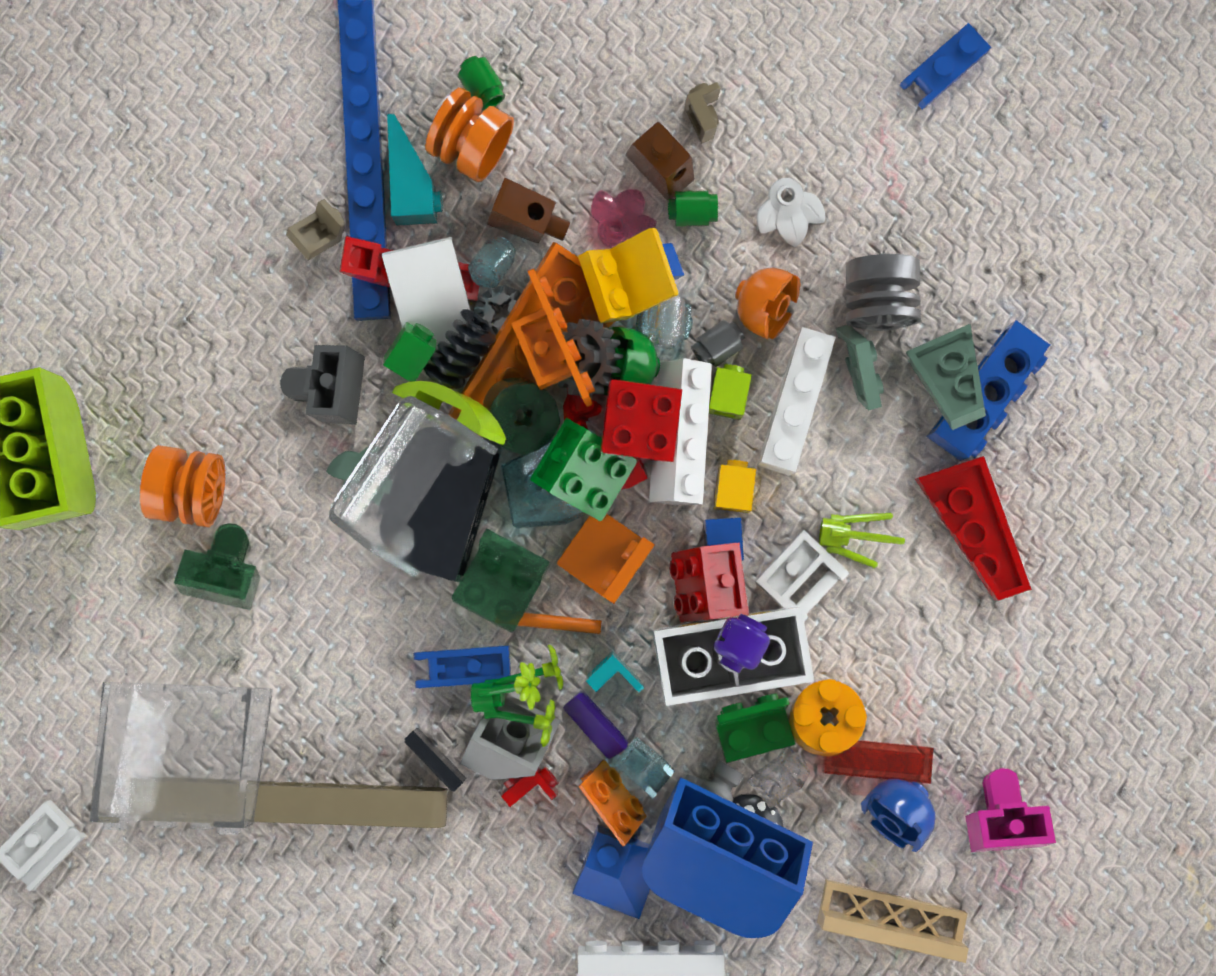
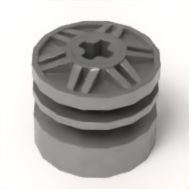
M876 254L851 259L845 263L846 289L862 293L846 299V307L851 309L850 312L846 313V323L848 326L874 331H887L916 325L921 322V310L915 308L921 304L920 296L915 293L904 292L920 286V259L904 254Z

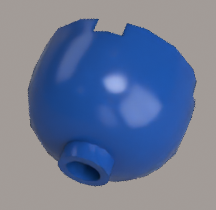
M888 779L879 783L861 802L863 813L865 814L869 810L876 819L872 820L870 824L883 837L902 849L909 844L913 846L912 852H917L926 843L934 830L936 820L934 807L928 798V791L917 782L910 783L900 779Z

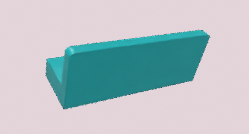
M613 651L586 677V682L595 692L617 671L638 692L644 688L642 681Z

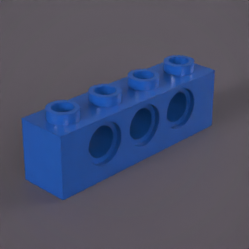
M1017 320L1012 322L1003 330L978 365L986 416L977 419L975 430L968 428L966 425L952 430L942 415L926 437L959 461L970 456L975 458L985 447L987 441L983 438L990 428L993 430L997 429L1006 418L1005 407L1011 400L1016 402L1028 386L1024 383L1030 373L1036 374L1047 361L1048 357L1044 354L1050 347V344ZM1005 358H1011L1016 362V373H1011L1006 369ZM986 385H990L996 390L997 399L995 402L990 401L985 396L984 388Z

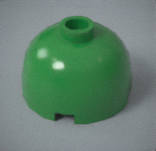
M612 327L611 329L614 333L610 339L620 340L621 343L615 348V352L623 355V359L617 360L615 366L621 369V373H612V379L651 385L660 371V360L657 357L653 342L640 331ZM603 385L605 391L603 394L608 396L609 386Z

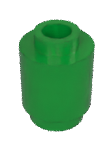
M472 56L460 65L461 70L458 73V78L465 90L470 92L471 98L477 96L482 99L483 111L489 106L496 107L504 100V86L487 58Z
M708 190L675 191L674 199H668V219L675 220L676 227L709 226V222H717V194H709Z

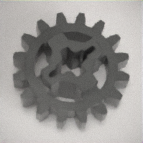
M579 319L578 323H567L568 332H563L566 342L574 340L582 358L576 361L579 372L581 374L587 371L595 388V392L589 394L590 397L593 394L605 393L603 385L609 386V382L613 380L611 377L612 373H621V369L615 366L617 360L623 359L622 354L615 352V348L621 344L620 340L610 339L614 331L610 328H604L603 323L599 321ZM573 376L558 383L559 388H568V394L580 395L582 397Z

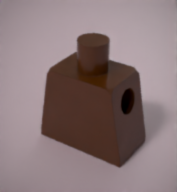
M656 122L640 136L625 154L667 201L668 199H674L675 191H683L695 179L691 155L660 122Z
M504 178L487 225L531 242L539 243L544 234L563 241L570 221L552 214L556 204L555 201L510 179ZM529 215H534L538 220L531 219Z

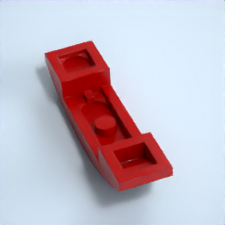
M346 236L339 272L391 288L382 253L393 250L381 248V244ZM458 262L468 301L476 302L478 300L482 267Z

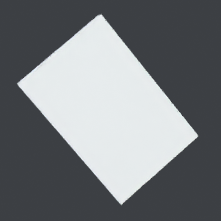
M452 237L382 253L402 328L406 322L413 326L418 323L428 328L434 334L436 350H439L437 345L440 341L451 344L446 339L445 333L448 330L458 333L452 323L456 319L466 323L460 312L463 309L470 310Z

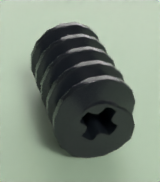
M463 309L460 312L466 323L457 319L452 323L458 333L450 330L445 333L446 339L451 344L440 341L437 346L442 354L434 352L430 358L434 364L427 363L424 367L425 373L432 380L452 389H460L465 384V378H468L473 373V367L480 363V357H483L488 352V346H492L496 341V335L489 324L479 315L468 309Z

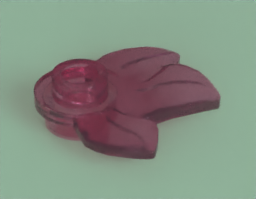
M628 189L619 193L616 198L603 190L595 194L591 205V215L598 223L597 234L605 246L612 248L649 228L656 227V220L647 215H642L645 200L641 191ZM610 228H618L620 231L613 232L610 230Z

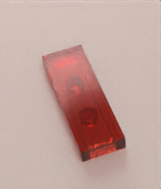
M858 740L852 747L838 755L824 756L822 772L887 780L900 779L908 782L931 784L934 748Z

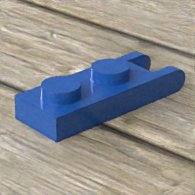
M968 23L900 83V87L905 90L915 82L927 95L918 104L923 110L983 58L992 47Z
M509 645L413 653L414 660L428 659L429 680L420 679L415 681V688L470 685L511 675Z

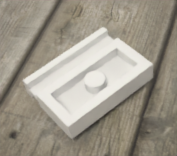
M48 800L0 847V862L17 880L21 879L27 885L26 889L30 892L43 882L86 835L83 832L80 833L74 827L75 824L51 800Z

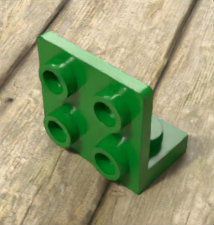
M566 418L529 480L557 498L602 521L635 467L637 460L629 456L602 453L601 437Z
M778 693L757 698V702H754L755 705L744 708L741 702L721 708V715L716 716L715 726L726 764L796 745L786 713V708L790 705L788 697L779 699Z

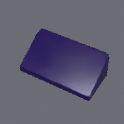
M580 690L564 705V711L606 758L612 759L628 747V740L584 690Z

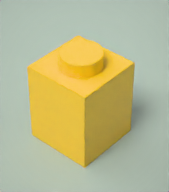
M727 460V465L721 464L718 467L713 509L741 513L751 512L756 469L748 468V462L740 460Z

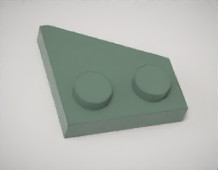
M851 326L837 327L838 339L842 338L847 344L849 357L845 358L858 401L868 411L882 407L880 394L884 393V388L879 374H875L873 362L877 361V352L873 342L868 341Z

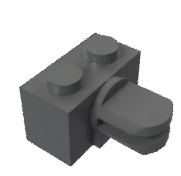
M314 345L312 366L286 369L280 380V388L283 394L290 399L307 402L306 415L324 423L357 425L365 356L348 346Z

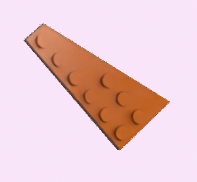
M553 242L536 269L538 277L546 276L554 296L548 298L552 309L560 308L566 324L569 322L578 323L579 319L599 321L578 257L558 243ZM531 279L497 333L496 341L492 346H489L488 352L483 356L461 394L483 405L498 422L523 398L526 399L533 393L534 389L538 386L511 324L543 309ZM616 321L603 323V327L609 328ZM453 406L443 422L453 429L480 436L455 424L461 410Z

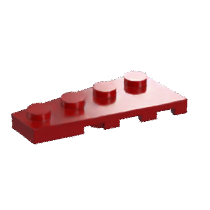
M984 456L915 479L994 601L1032 590Z

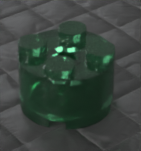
M513 377L505 378L494 384L485 395L483 406L498 421L506 437L504 445L501 446L511 452L525 455L543 448L553 438L560 425L559 411L554 398L547 390H540L537 383L532 380ZM519 409L524 411V418L522 420H518L515 414Z

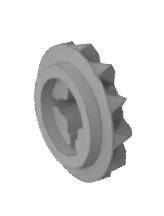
M506 285L490 287L485 293L479 295L474 313L484 319L493 329L495 335H497L506 318L501 317L495 321L496 313L491 304L503 307L510 301L507 310L510 314L521 293L519 290Z

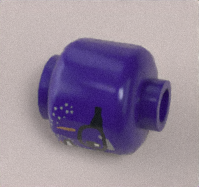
M740 614L738 618H728L714 642L715 651L722 656L719 663L737 673H740L743 667L749 670L756 669L770 644V638L765 633L767 627L743 614Z

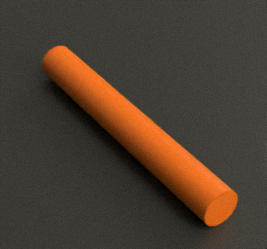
M497 610L495 624L592 634L601 633L602 620Z

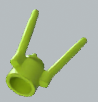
M892 513L845 516L831 514L830 518H822L818 543L821 546H826L828 553L839 554L861 564L876 568L878 566L876 561L841 547V545L848 546L850 538L900 545L905 543V539L890 535L851 531V525L844 524L890 520L893 518Z

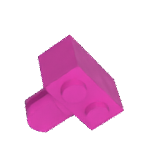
M1000 768L990 772L983 778L982 784L987 810L976 811L965 816L971 852L1039 848L1056 843L1050 807H1027V802L1022 801L1019 778L1015 772L1010 769Z

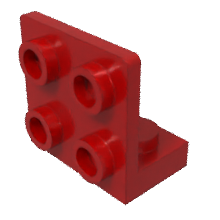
M611 380L609 382L601 452L662 462H674L683 389Z
M740 543L702 546L671 553L672 560L669 564V570L672 579L675 581L676 595L674 597V608L679 615L680 622L712 620L739 616L740 614L749 615Z

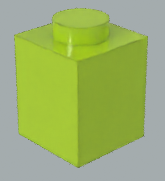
M725 364L723 368L717 367L710 392L709 414L741 420L744 416L752 374L744 373V368L737 365Z

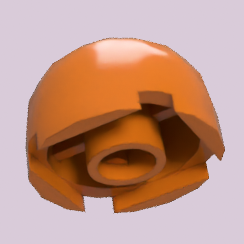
M772 267L758 270L747 281L743 280L735 294V298L738 300V315L742 324L760 337L775 339L783 331L792 316V313L786 311L790 301L797 303L801 286L800 278L783 269Z

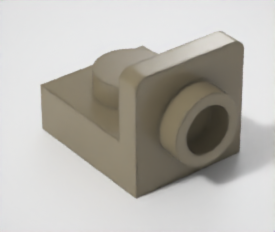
M718 82L709 86L707 83L699 84L692 88L686 97L684 109L701 144L714 139L717 125L719 124L714 107L712 105L707 106L718 100L721 90Z

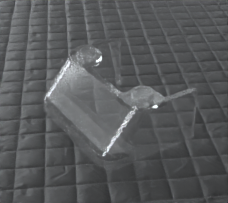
M408 396L395 407L333 501L329 511V519L367 550L415 577L419 571L403 559L414 546V531L407 525L408 521L446 463L452 466H459L462 463L468 462L472 458L476 446L495 455L498 448L451 416L413 396Z

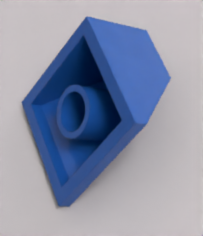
M597 825L572 894L640 919L650 892V888L645 883L642 875V865L649 844L631 837L628 843L622 846L610 829Z

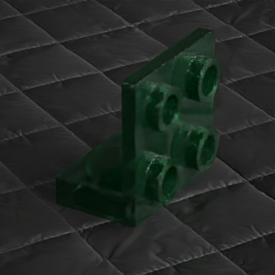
M486 528L479 540L478 552L453 593L452 601L513 633L543 581L550 562Z

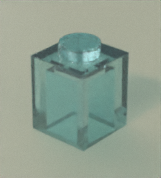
M637 737L633 739L613 764L627 779L652 799L675 772L661 755Z

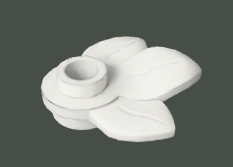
M781 178L775 181L770 187L769 199L759 208L757 213V225L760 233H767L777 229L782 239L792 247H797L803 241L808 230V223L819 224L825 221L824 207L815 194L804 192L801 185L792 178ZM786 188L792 192V198L789 202H785L781 197L782 191Z

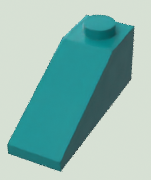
M387 114L391 217L396 226L438 224L437 212H443L441 191H436L432 179L395 114Z

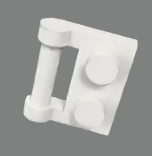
M803 530L755 582L782 608L802 607L805 622L808 619L806 614L838 580L842 582L849 575V572ZM823 564L828 571L795 604L790 597Z

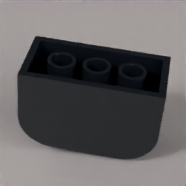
M445 426L424 428L408 440L403 449L401 459H395L389 477L390 480L394 481L390 494H384L379 508V514L383 515L380 525L381 544L386 554L394 562L406 568L463 583L501 456L502 448L500 445L487 438Z

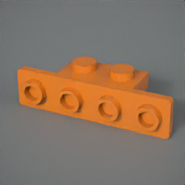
M534 268L528 270L527 272L543 309L511 324L539 389L542 390L573 376L582 399L588 407L593 404L589 394L595 392V388L588 372L586 371L581 374L576 365V361L582 359L573 339L566 342L562 330L568 326L560 308L558 307L553 310L548 298L554 296L546 276L539 278Z

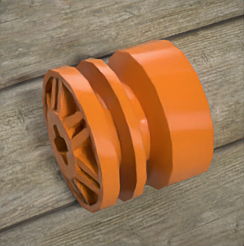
M458 87L451 92L438 110L426 138L425 150L433 157L440 156L441 161L445 164H451L458 158L457 170L476 182H482L501 158L513 131L514 118L495 106H489L482 112V99L477 96L471 98L469 91Z
M161 445L153 448L146 460L140 485V505L144 517L173 522L179 516L183 524L193 525L195 523L196 526L210 528L219 514L225 490L226 470L222 455L214 453L205 455L203 452L194 451L188 457L186 450Z

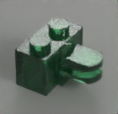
M227 523L219 526L216 530L210 550L208 549L207 554L185 549L174 580V585L183 595L251 610L261 577L256 566L243 563L250 543L246 531L237 524Z

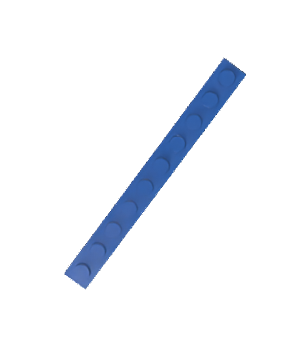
M338 0L350 237L381 244V248L387 249L374 0ZM352 277L354 319L356 321L391 319L389 287Z

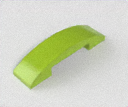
M428 381L403 383L395 386L392 391L393 394L435 413H438L442 402L450 404L461 410L455 424L501 445L505 443V434L492 413L479 402L457 391Z

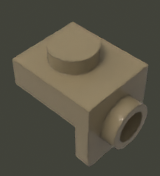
M323 199L318 202L316 211L313 214L288 227L286 236L309 261L339 243L346 224L339 210L331 207Z

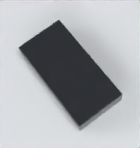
M419 728L413 730L404 739L406 745L451 791H455L467 779Z

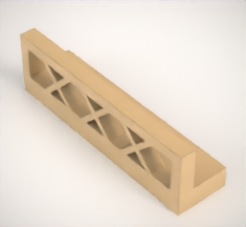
M825 880L817 923L822 930L966 963L969 948L962 943L967 912ZM833 890L847 893L854 905L842 913L829 910ZM854 895L864 898L857 902ZM873 900L883 902L889 913L878 920L868 919L862 907ZM889 903L896 904L899 906L892 910ZM908 908L918 910L923 921L913 928L903 927L897 915ZM858 910L862 917L851 914ZM924 911L931 912L934 914L927 917ZM943 916L956 918L952 938L938 935L932 923ZM893 918L897 925L886 922ZM928 927L932 933L922 930Z

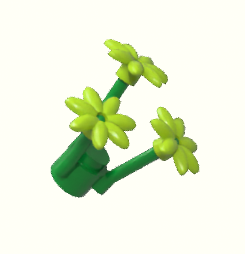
M548 645L552 662L542 664L541 668L535 669L533 663H529L527 666L524 662H520L521 673L499 679L485 680V682L473 683L471 686L473 711L484 712L485 719L499 718L531 724L534 729L543 730L540 744H542V747L547 746L550 740V733L552 732L551 723L555 718L554 700L550 699V703L547 704L546 715L536 714L535 717L498 710V707L504 706L505 693L516 691L517 694H520V701L527 700L529 710H533L535 702L541 700L540 693L536 688L541 682L538 676L544 675L545 678L556 676L558 688L562 690L564 681L561 669L558 666L556 650L552 645Z

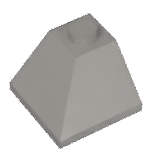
M505 693L504 706L498 707V710L527 716L535 717L536 714L546 715L545 712L535 707L533 710H529L527 703ZM483 715L470 739L460 764L491 780L534 776L561 720L554 718L551 723L552 732L550 733V740L547 746L542 747L540 741L543 730L534 729L531 724L499 718L485 719Z

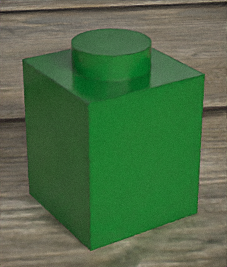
M406 322L384 355L383 366L409 382L416 381L436 350L434 334L421 324L416 323L413 326Z

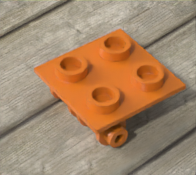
M604 759L593 771H588L580 778L582 783L578 787L620 844L625 846L647 815L644 813L641 802L631 795L623 785L618 771L610 767Z

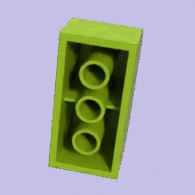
M40 367L0 376V528L23 530L91 514L95 509L96 490L80 410L71 387L62 376Z

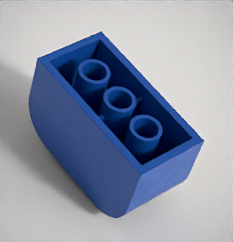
M680 777L659 815L642 865V875L647 886L660 898L735 935L745 938H763L779 930L803 895L813 841Z

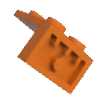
M606 514L602 521L589 515L557 564L608 601L615 604L655 544L645 537L641 538L608 514Z

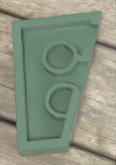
M971 324L906 351L908 362L952 430L986 416Z

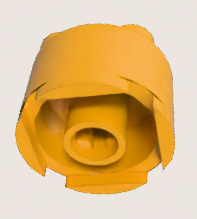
M832 679L818 681L807 686L794 700L789 715V723L794 740L805 751L819 756L838 755L852 747L862 736L867 720L863 702L858 694L848 685ZM830 712L834 716L831 720L834 726L831 723L825 726L821 724L822 713Z

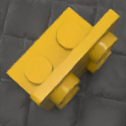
M649 228L610 249L588 250L578 255L600 323L627 320L678 295V289L656 228Z

